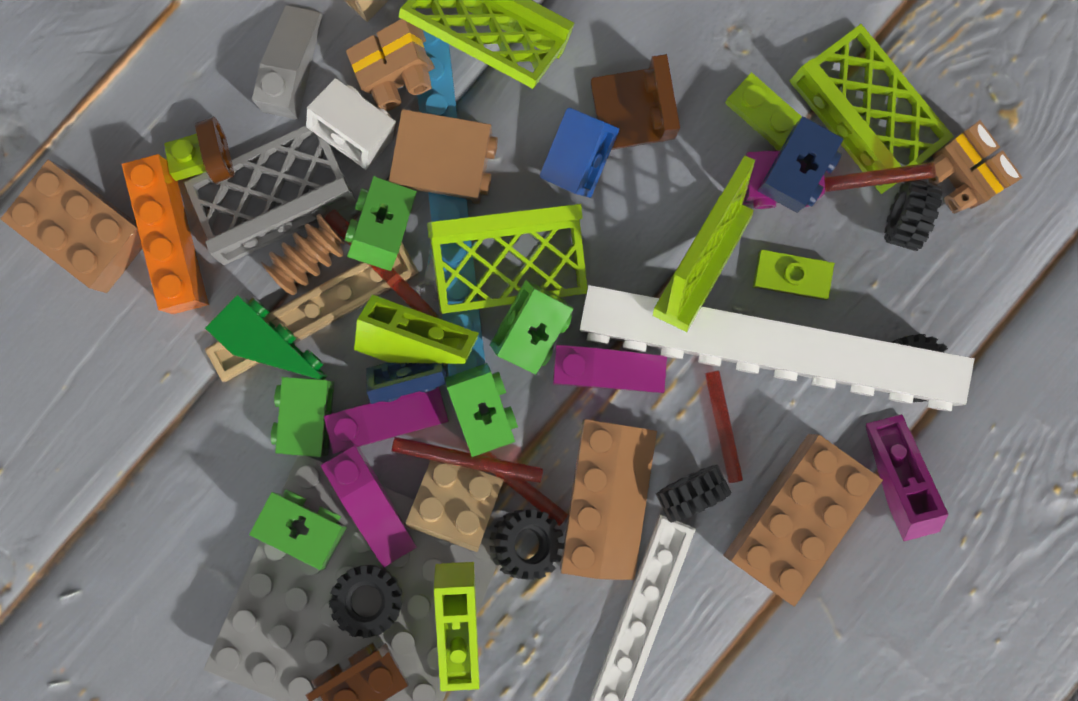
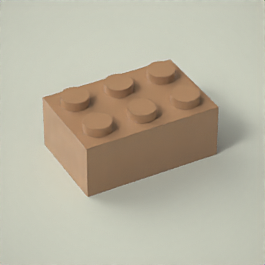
M49 159L0 218V220L88 288L104 293L109 292L143 249L137 224L134 220L69 170Z

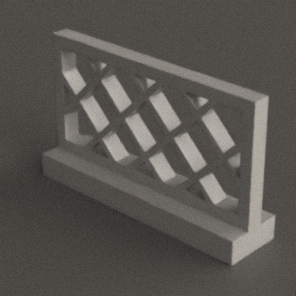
M306 126L232 160L234 175L236 171L244 167L254 170L247 187L231 183L233 177L219 183H214L207 172L184 182L206 235L207 241L205 243L210 255L222 265L233 262L305 228L304 225L306 223L312 225L318 222L316 218L318 213L323 218H327L357 203L328 142L317 135L320 143L314 156L298 151L304 139L315 135ZM276 152L287 155L280 172L265 167L269 156ZM324 153H325V155H326L328 161L322 159ZM295 158L311 162L304 180L288 175ZM319 165L332 169L336 177L335 180L324 185L312 183ZM262 173L277 178L271 195L255 191ZM285 181L301 186L297 197L290 201L278 198ZM210 183L220 186L213 203L201 200L197 189ZM228 189L243 193L237 211L221 207ZM252 197L268 201L263 213L256 217L245 215ZM205 208L210 209L208 215ZM218 212L234 217L228 230L217 235L215 234L212 226Z

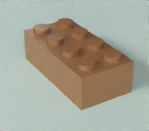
M808 434L723 556L795 607L883 479L821 435Z

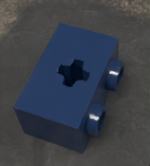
M802 116L793 126L757 191L796 213L806 205L812 207L823 191L824 187L819 182L824 173L831 174L841 159L842 153L837 150L843 138ZM801 161L807 164L805 167L807 172L805 174L799 171Z

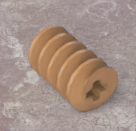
M319 213L316 215L319 228L306 223L304 225L308 235L306 238L295 232L292 234L296 244L294 248L282 242L281 247L284 256L281 257L271 251L269 256L272 265L268 266L261 262L274 281L290 295L297 293L294 281L303 286L309 284L306 271L314 276L320 275L318 262L326 267L332 265L329 256L330 252L340 258L344 256L340 244L345 243Z

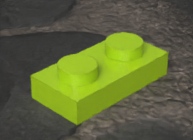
M752 72L725 101L727 106L778 151L781 150L793 126L802 117Z

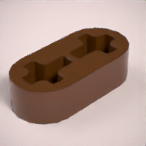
M213 116L196 122L195 129L202 160L211 180L214 183H219L234 177L227 139L219 121Z

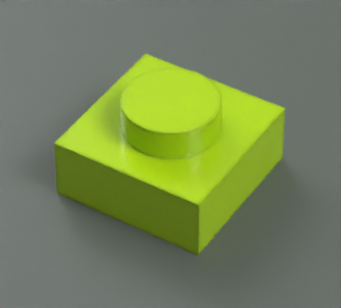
M197 133L164 143L169 174L175 181L207 172L202 160Z

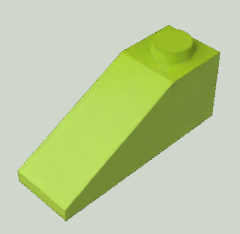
M372 294L357 318L354 350L388 363L465 364L479 333Z
M474 562L435 564L434 601L440 691L480 689Z

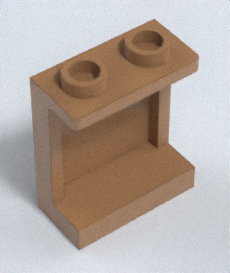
M402 109L389 182L412 190L470 199L472 203L480 204L482 195L488 196L491 173H486L488 159H495L498 137L492 136L491 124Z

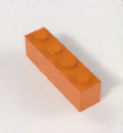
M156 154L121 164L158 310L177 314L209 305L178 181H175L169 174L167 160Z

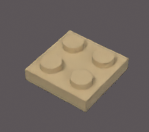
M433 454L406 520L405 527L478 552L504 479Z

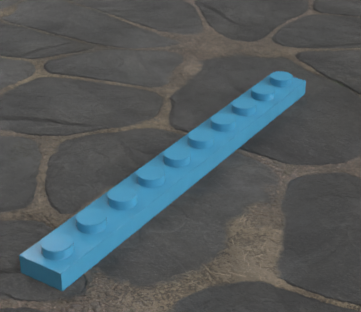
M423 30L426 39L423 45L435 69L429 71L432 88L417 95L419 112L458 119L450 46L448 43ZM428 192L432 222L469 217L467 199ZM472 240L463 241L469 248L472 247ZM456 243L440 244L442 261L452 269H455L467 252ZM471 256L459 274L475 286L477 282L474 257ZM443 268L446 281L451 273ZM455 277L446 289L448 304L462 303L472 289ZM476 293V295L473 297V299H472L471 301H477V300H478V294H477V293ZM480 309L442 314L443 320L479 333L466 363L448 364L449 376L485 364Z

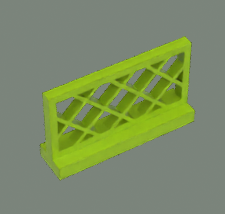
M407 0L400 8L398 16L534 89L556 58L559 59L563 54L575 24L532 0ZM431 8L434 15H424L415 9ZM441 8H456L459 15H444ZM489 25L491 32L478 33L475 26ZM449 26H464L467 33H457L450 29ZM508 43H522L525 50L511 51ZM483 44H498L500 51H491L485 48ZM530 61L534 68L533 73L519 66L517 62Z
M862 23L816 58H812L805 63L789 80L828 130L843 138L841 146L880 194L900 182L912 170L954 138L952 133ZM855 38L866 49L865 58L849 56V43ZM825 61L840 63L839 79L829 77L820 65ZM848 65L865 68L864 83L847 80ZM873 69L885 72L889 77L888 87L872 84ZM846 89L863 92L862 107L851 105L846 98ZM871 93L888 96L887 111L870 109ZM896 97L908 100L912 105V115L895 113ZM870 117L886 120V136L876 135L869 127ZM895 122L911 124L910 140L894 138ZM920 126L930 127L939 140L934 144L919 142ZM893 146L910 149L909 164L904 168L893 156ZM918 150L924 151L918 156Z
M744 155L655 305L652 316L688 332L752 219L754 210L742 204L755 163L754 159Z
M581 204L428 222V238L431 241L440 313L512 304L517 295H508L513 289L517 292L520 291L521 288L517 283L529 268L545 280L540 287L546 289L551 284L557 290H550L549 292L558 297L587 294L588 286L580 219H583ZM571 228L572 245L563 254L551 245L549 241L558 229ZM549 231L545 238L536 232ZM529 233L540 242L529 259H526L512 247L521 234ZM513 235L508 243L500 238ZM487 238H493L504 247L492 264L475 252L482 241ZM476 240L471 248L463 243V241ZM456 243L467 252L455 269H452L442 261L440 244ZM544 247L560 258V261L549 275L533 264ZM508 251L524 263L512 281L496 269ZM573 253L575 263L569 259ZM471 256L488 268L475 286L459 274ZM565 263L576 271L577 287L564 289L553 280ZM443 268L451 273L446 281ZM493 272L506 282L508 287L499 298L491 299L480 288ZM455 277L472 289L462 303L448 304L446 289ZM476 293H477L479 296H481L483 299H485V300L471 301V300L473 299V297L476 295Z

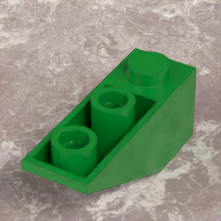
M237 295L205 327L232 355L315 379L324 380L327 377L320 369L324 363L309 349L303 353L293 343L297 337L282 323L275 326L266 317L270 311L255 297L248 300Z

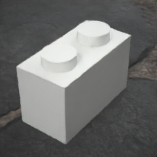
M336 78L307 107L306 127L365 170L393 141L396 121L392 119L390 114L384 109L375 107L365 100L354 87L346 86Z

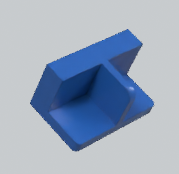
M567 108L541 170L540 178L574 194L591 198L620 129L575 109Z

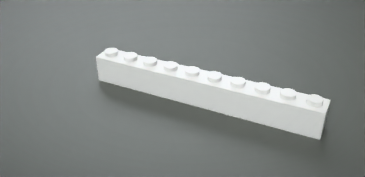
M588 285L580 332L587 334L586 340L590 342L608 345L609 339L624 341L623 348L646 352V347L650 346L660 348V355L676 359H683L684 353L699 356V363L720 367L721 361L737 363L736 370L758 374L759 368L773 370V377L789 381H797V376L799 375L813 378L812 385L835 389L836 383L850 385V392L860 395L874 396V391L876 390L890 393L889 400L913 404V398L927 400L928 408L942 411H952L953 406L966 405L975 358L707 307H701L688 332H685L652 316L659 298Z

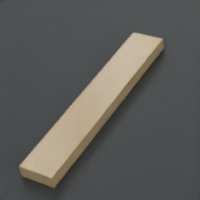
M401 242L391 271L361 262L272 311L266 317L275 326L279 323L286 326L297 337L293 342L295 344L366 305L372 294L380 297L420 275L404 244ZM219 341L205 348L222 382H227L259 364V362L232 355Z

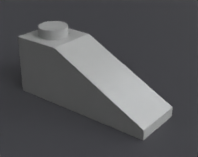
M285 5L261 60L252 96V101L263 113L299 119L321 24V12Z

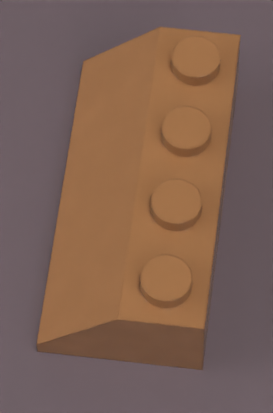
M583 419L564 549L562 552L563 557L560 565L562 574L606 580H635L657 431Z

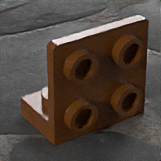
M667 54L652 56L648 69L593 77L590 84L596 118L620 129L611 150L675 140L680 130Z
M372 642L348 658L350 663L348 667L342 670L338 663L311 682L315 688L305 696L308 701H313L319 696L323 701H385L408 687L409 683L387 644L385 643L376 648Z

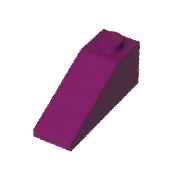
M556 345L553 385L664 393L667 357L600 348Z
M439 386L429 392L419 391L401 396L392 402L369 403L324 416L333 453L344 452L353 446L361 447L449 422Z
M900 414L866 423L865 428L879 476L883 479L881 483L888 507L903 542L940 532L949 514L903 415Z
M353 446L320 465L340 501L383 568L417 548L359 447Z

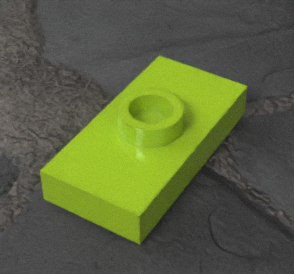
M761 249L758 253L753 288L828 300L835 263Z

